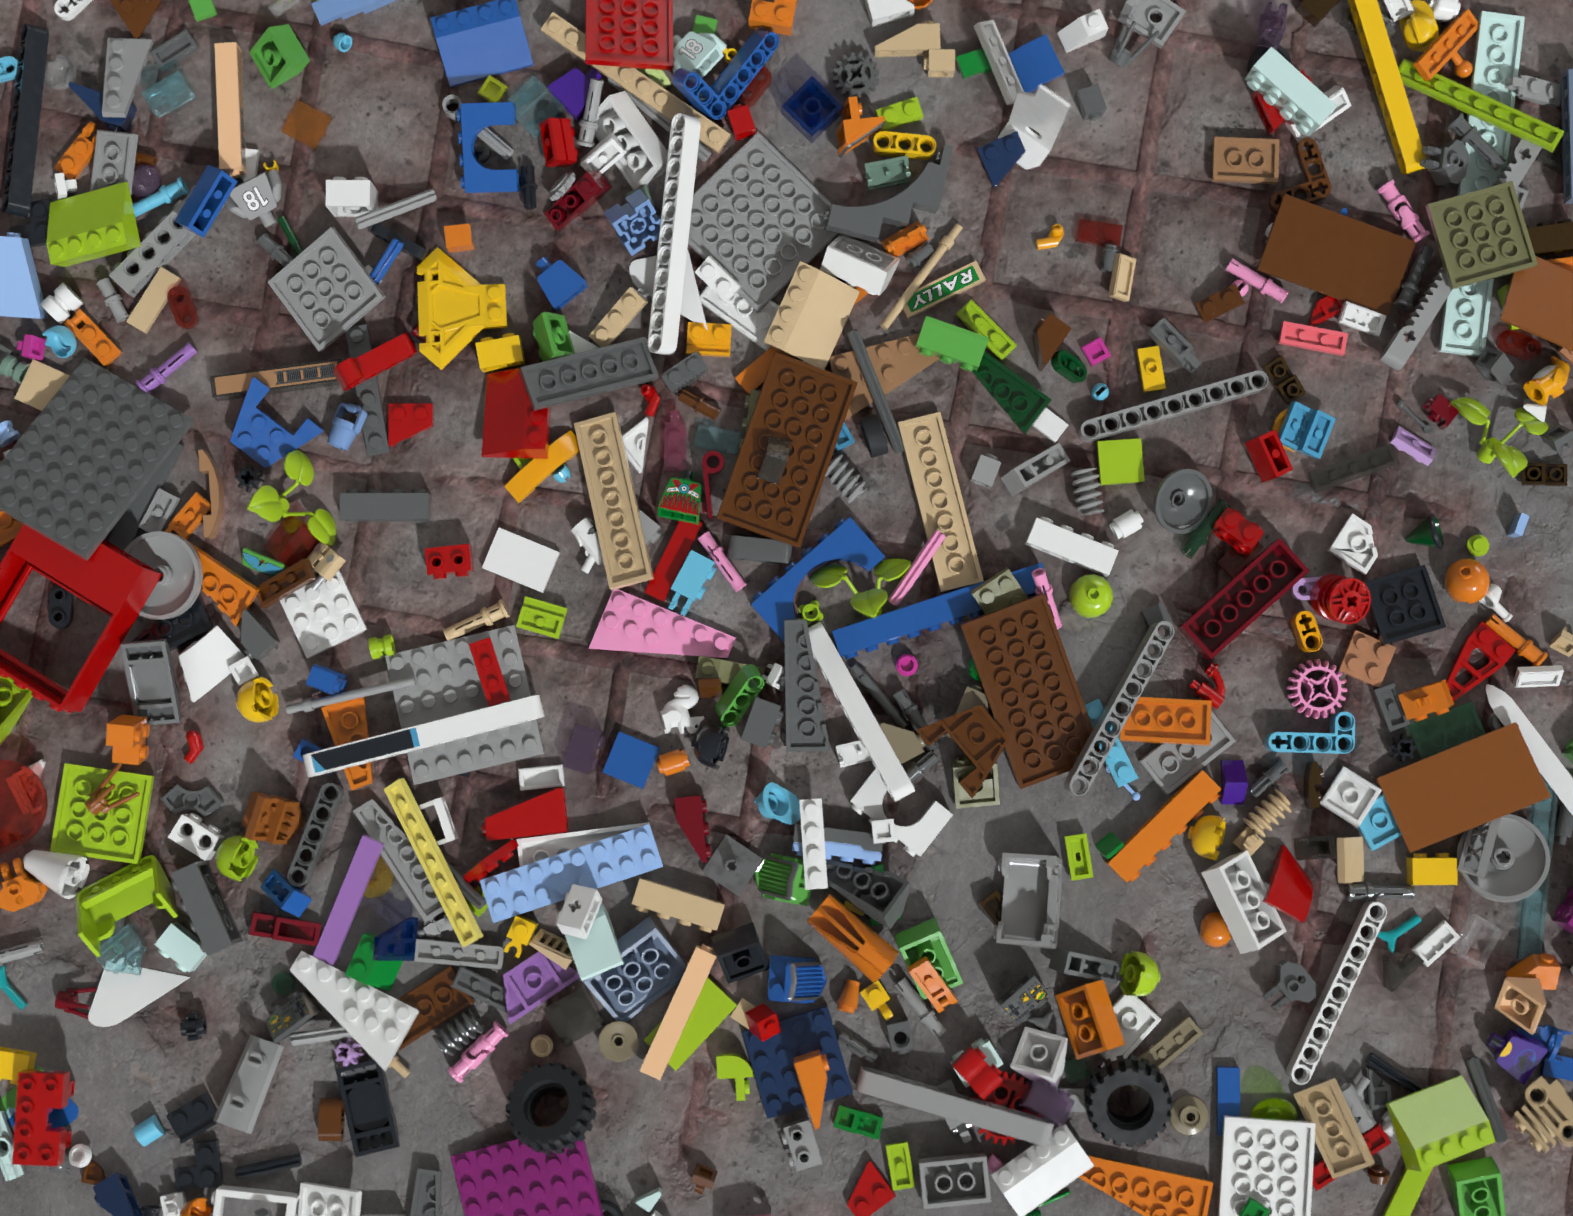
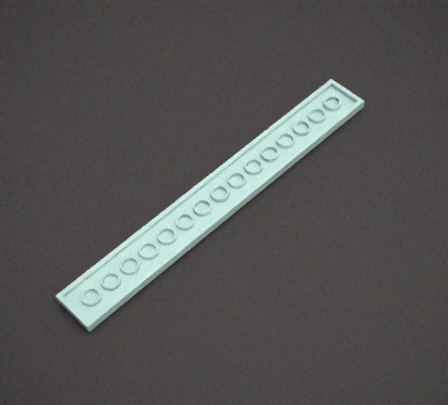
M1481 11L1479 14V28L1477 29L1470 88L1514 108L1516 91L1505 89V80L1518 77L1525 17ZM1467 114L1466 121L1471 126L1477 127V133L1506 162L1495 171L1467 142L1464 143L1469 153L1466 176L1459 182L1457 196L1493 186V183L1498 180L1497 177L1502 173V169L1507 166L1511 133ZM1494 278L1451 291L1444 302L1438 352L1480 357L1486 347Z

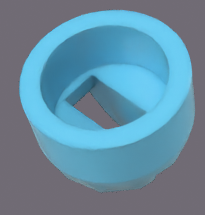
M338 33L333 37V45L341 52H347L352 46V38L345 33Z
M1097 383L1091 389V396L1096 401H1103L1109 395V389L1103 383ZM1103 387L1105 390L1097 396L1095 393Z
M563 464L551 475L557 482L565 483L566 477L570 479L571 472L566 464Z

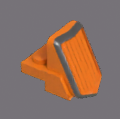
M857 96L848 97L841 107L843 121L836 129L839 157H842L877 132H880L885 123L884 116L860 119V116H862V105L860 102L858 103Z

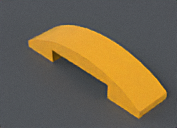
M571 430L549 445L548 459L531 460L504 486L518 503L530 495L541 482L567 460H571L580 452L577 436Z

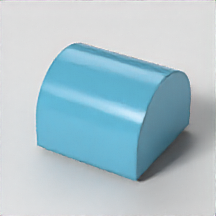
M155 1114L133 1128L134 1135L142 1146H147L166 1134Z

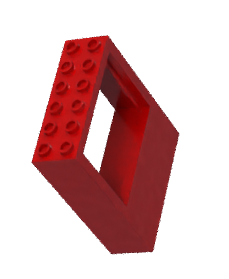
M23 524L0 563V625L32 570L111 617L69 691L0 649V676L4 678L10 677L14 680V685L24 690L26 688L32 691L31 695L41 701L45 699L50 702L49 707L58 712L62 710L68 713H72V711L82 712L162 574L105 539L88 561Z

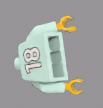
M688 32L683 39L676 35L673 37V73L679 68H684L697 73L703 78L723 56L725 62L729 64L732 59L728 57V54L735 56L737 50L726 48L727 45L713 33L696 34Z

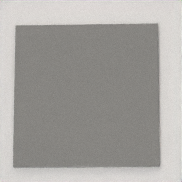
M757 132L693 194L688 245L704 261L708 256H712L742 285L736 293L758 313L791 282L800 261L809 264L839 233L825 230L826 223H823L825 210H830L832 203Z

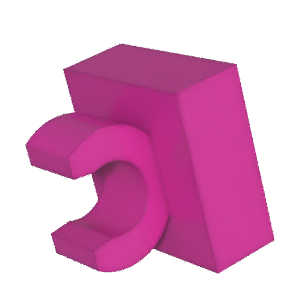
M25 334L24 341L17 342L16 350H22L21 356L43 361L46 340L34 335Z

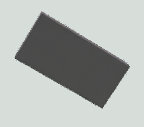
M185 29L150 51V53L164 72L200 48L188 30Z

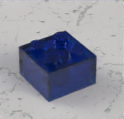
M813 76L781 106V114L811 144L843 113V106Z

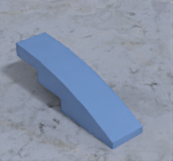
M319 0L311 3L322 26L341 17L344 20L361 12L367 14L396 0Z

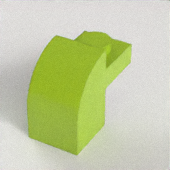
M718 1053L716 1055L717 1079L735 1078L736 1101L746 1100V1094H750L749 1080L745 1081V1078L753 1077V1068L750 1062L744 1056L737 1053Z

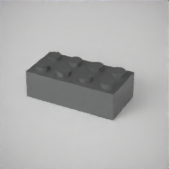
M208 861L195 862L171 873L173 878L171 879L172 886L180 893L182 898L180 900L181 906L185 912L188 911L191 918L189 924L192 930L197 932L199 936L198 944L203 953L206 952L207 956L243 941Z

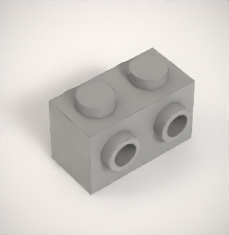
M809 1116L783 1124L784 1131L780 1133L784 1145L788 1144L790 1148V1153H787L790 1166H795L796 1171L823 1164ZM795 1132H800V1133H801V1134L798 1135V1136H797V1135H794ZM801 1154H807L806 1157H802V1156H800V1155H801Z

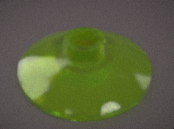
M1282 1098L1263 1099L1257 1102L1251 1110V1117L1296 1121L1297 1117L1295 1107L1289 1101Z

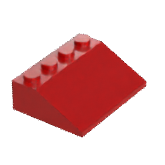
M520 368L487 374L482 457L548 459L551 407L533 411L519 371Z

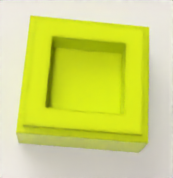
M489 75L478 91V95L490 103L500 102L508 87Z

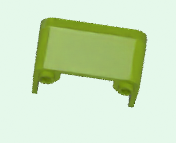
M146 856L140 859L139 864H130L83 888L77 894V933L96 957L101 956L100 941L113 935L116 921L151 903L158 909L166 908L173 918L178 917L176 895L160 862L155 856Z

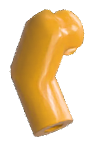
M1054 224L1047 238L1036 239L1037 250L1058 246L1064 236L1063 226Z

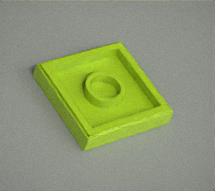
M1141 438L1096 442L1101 485L1145 482Z

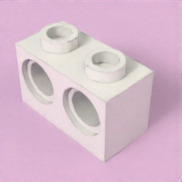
M194 813L190 815L182 814L168 838L205 861L211 860L225 838L220 834L221 830L211 824L209 826L201 822L203 819ZM187 823L193 828L191 835H187L184 831ZM206 835L211 838V845L209 847L203 844V838Z

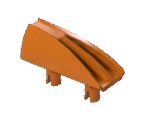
M829 895L807 920L817 932L872 982L877 981L887 971L899 954L898 950L832 895Z

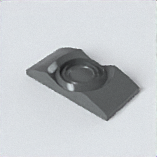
M159 639L121 643V652L134 716L148 717L147 724L180 723V698L174 679L173 658L167 640Z

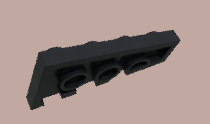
M200 593L194 604L186 612L175 618L157 620L154 626L149 630L143 631L131 642L166 639L170 651L206 635L214 626Z

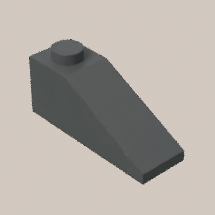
M1057 947L1052 951L1049 968L1065 974L1117 984L1122 962Z

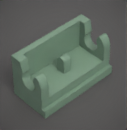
M908 156L864 164L868 191L910 183L911 172L908 168Z

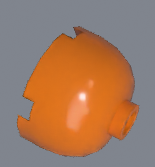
M1470 558L1460 559L1453 562L1445 573V590L1449 597L1456 602L1475 603L1481 600L1489 591V573L1485 566L1477 560Z

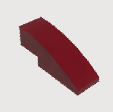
M252 911L248 934L272 938V940L317 946L321 924L287 916Z

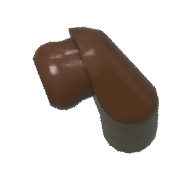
M136 151L134 170L143 164L156 165V155Z

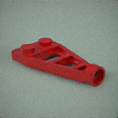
M1483 621L1479 622L1465 639L1446 678L1453 702L1503 667L1516 651ZM1475 648L1489 658V663L1480 670H1475L1468 663L1471 652ZM1461 668H1464L1472 675V679L1464 686L1455 681V677Z

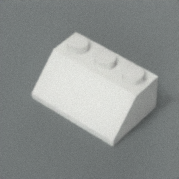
M840 234L827 247L820 270L834 278L838 277L845 280L848 285L861 287L869 294L880 296L891 280L900 258L847 235Z

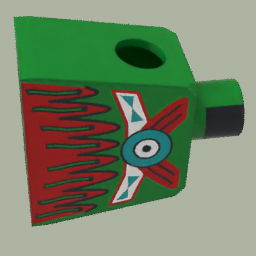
M684 470L682 471L681 479L670 478L658 505L659 517L699 525L701 484L694 482V472Z

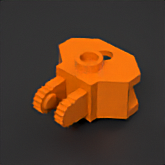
M15 858L12 861L17 875L15 878L7 862L0 865L1 874L4 882L1 883L3 888L0 891V908L11 912L42 901L48 890L45 884L29 872L27 873L21 858Z

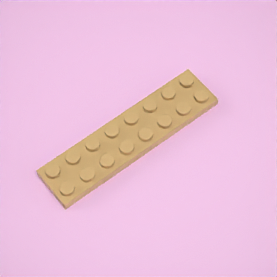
M612 412L574 423L609 589L615 590L654 579L618 414Z
M941 412L898 422L927 541L935 530H939L945 535V539L932 556L940 593L983 582Z

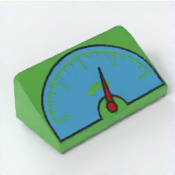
M243 548L242 563L246 567L270 577L288 568L286 564L248 548Z

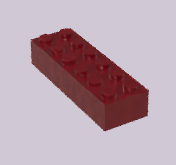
M1278 538L1269 544L1177 628L1206 660H1211L1310 570L1281 538Z

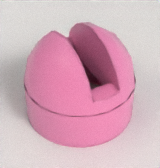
M1239 279L1231 284H1236L1237 287L1243 284L1244 287L1240 290L1241 296L1244 297L1247 294L1249 287L1246 281Z
M994 1153L987 1159L988 1171L991 1173H995L1005 1165Z

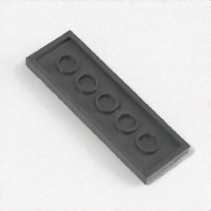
M644 337L524 366L519 370L533 411L654 381L659 377Z

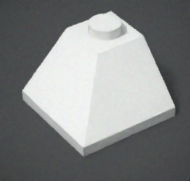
M1025 1027L1010 1067L1037 1084L1057 1089L1064 1071L1068 1039Z

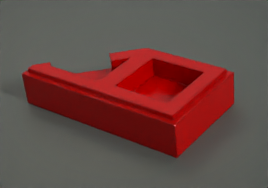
M1330 296L1317 300L1308 326L1314 327L1340 314L1343 301Z

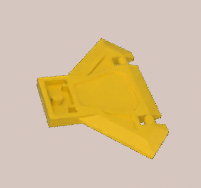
M438 247L417 266V275H424V281L417 282L419 336L426 337V343L419 344V351L440 370L445 368L483 329L507 328L505 284L481 285ZM433 275H438V280L433 281ZM435 336H440V342H435Z

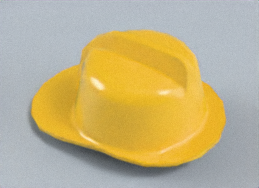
M1415 0L1411 1L1414 13L1399 19V26L1408 48L1416 52H1424L1438 38L1439 31L1430 5L1425 1Z

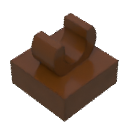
M697 1163L691 1182L696 1184L694 1192L703 1194L705 1188L712 1190L718 1171Z

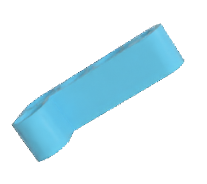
M1346 711L1336 712L1330 718V733L1272 732L1265 736L1264 746L1271 752L1350 753L1355 746V718ZM1340 716H1344L1347 721L1346 726L1343 728L1338 724ZM1297 736L1302 740V746L1299 749L1293 744ZM1319 737L1325 743L1322 749L1316 746V740ZM1340 738H1344L1346 741V747L1343 750L1338 747ZM1272 740H1286V744L1275 745L1272 744Z

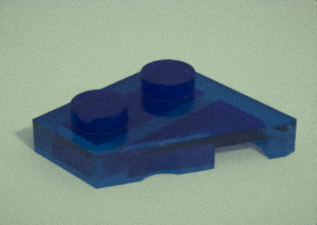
M409 917L377 935L374 939L373 960L414 961L418 918Z

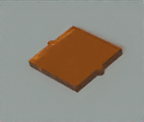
M298 101L292 113L288 114V120L281 132L316 150L322 137L326 136L325 132L332 118Z

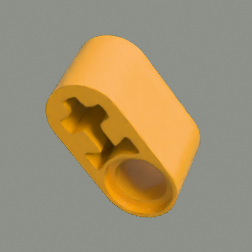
M1309 611L1294 614L1290 623L1299 649L1305 653L1318 651L1322 647L1323 640L1314 615ZM1306 618L1307 622L1300 625L1299 620ZM1311 630L1309 633L1302 634V631ZM1308 636L1314 639L1315 644L1313 648H1309L1306 645V638Z

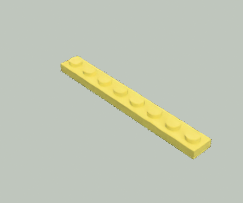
M405 778L398 779L384 788V791L462 947H466L483 937V934Z

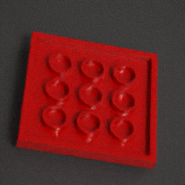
M585 0V64L672 71L673 0Z

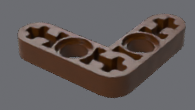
M1304 138L1296 146V154L1306 183L1274 193L1269 199V208L1273 212L1277 213L1279 204L1275 205L1274 202L1277 200V197L1281 200L1283 194L1289 193L1290 196L1294 197L1295 191L1301 190L1306 196L1304 201L1313 203L1323 200L1331 192V183L1319 148L1312 138ZM1304 144H1306L1307 147H1311V150L1309 151V156L1306 150L1302 151ZM1316 164L1319 167V173L1311 174L1308 171V165ZM1318 184L1320 187H1325L1323 194L1317 191L1311 195L1310 191L1315 190Z

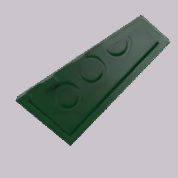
M985 351L977 371H972L973 375L1024 435L1028 433L1051 402V398Z

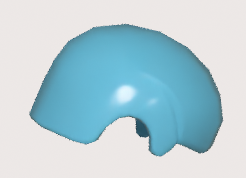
M57 325L42 333L43 336H47L45 345L51 347L53 353L59 358H68L75 352L77 348L76 337L69 328Z

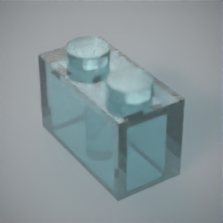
M179 71L141 92L150 110L158 118L196 98L186 78Z

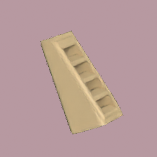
M542 928L529 944L565 970L573 961L567 940ZM541 938L545 939L544 943L539 942Z

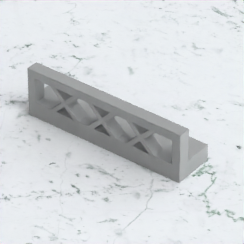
M1501 817L1490 821L1489 825L1481 829L1479 826L1475 827L1477 831L1472 833L1473 828L1468 830L1457 871L1481 878L1485 877ZM1487 830L1486 837L1483 834V831ZM1480 834L1484 844L1475 850L1470 843V839ZM1469 847L1472 852L1467 854V850ZM1474 855L1478 861L1477 870L1464 867L1465 859Z

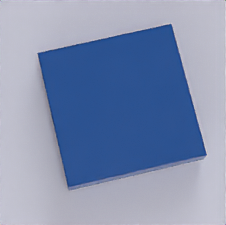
M619 731L602 772L644 789L660 748Z

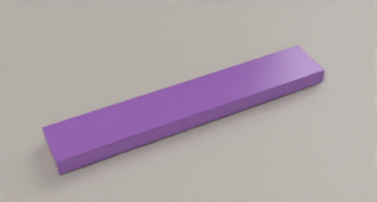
M362 835L313 957L332 966L336 963L385 843L368 835Z

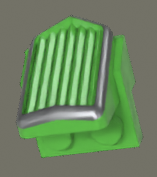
M770 853V856L765 857L755 871L757 889L762 893V897L808 906L811 889L805 890L803 859Z

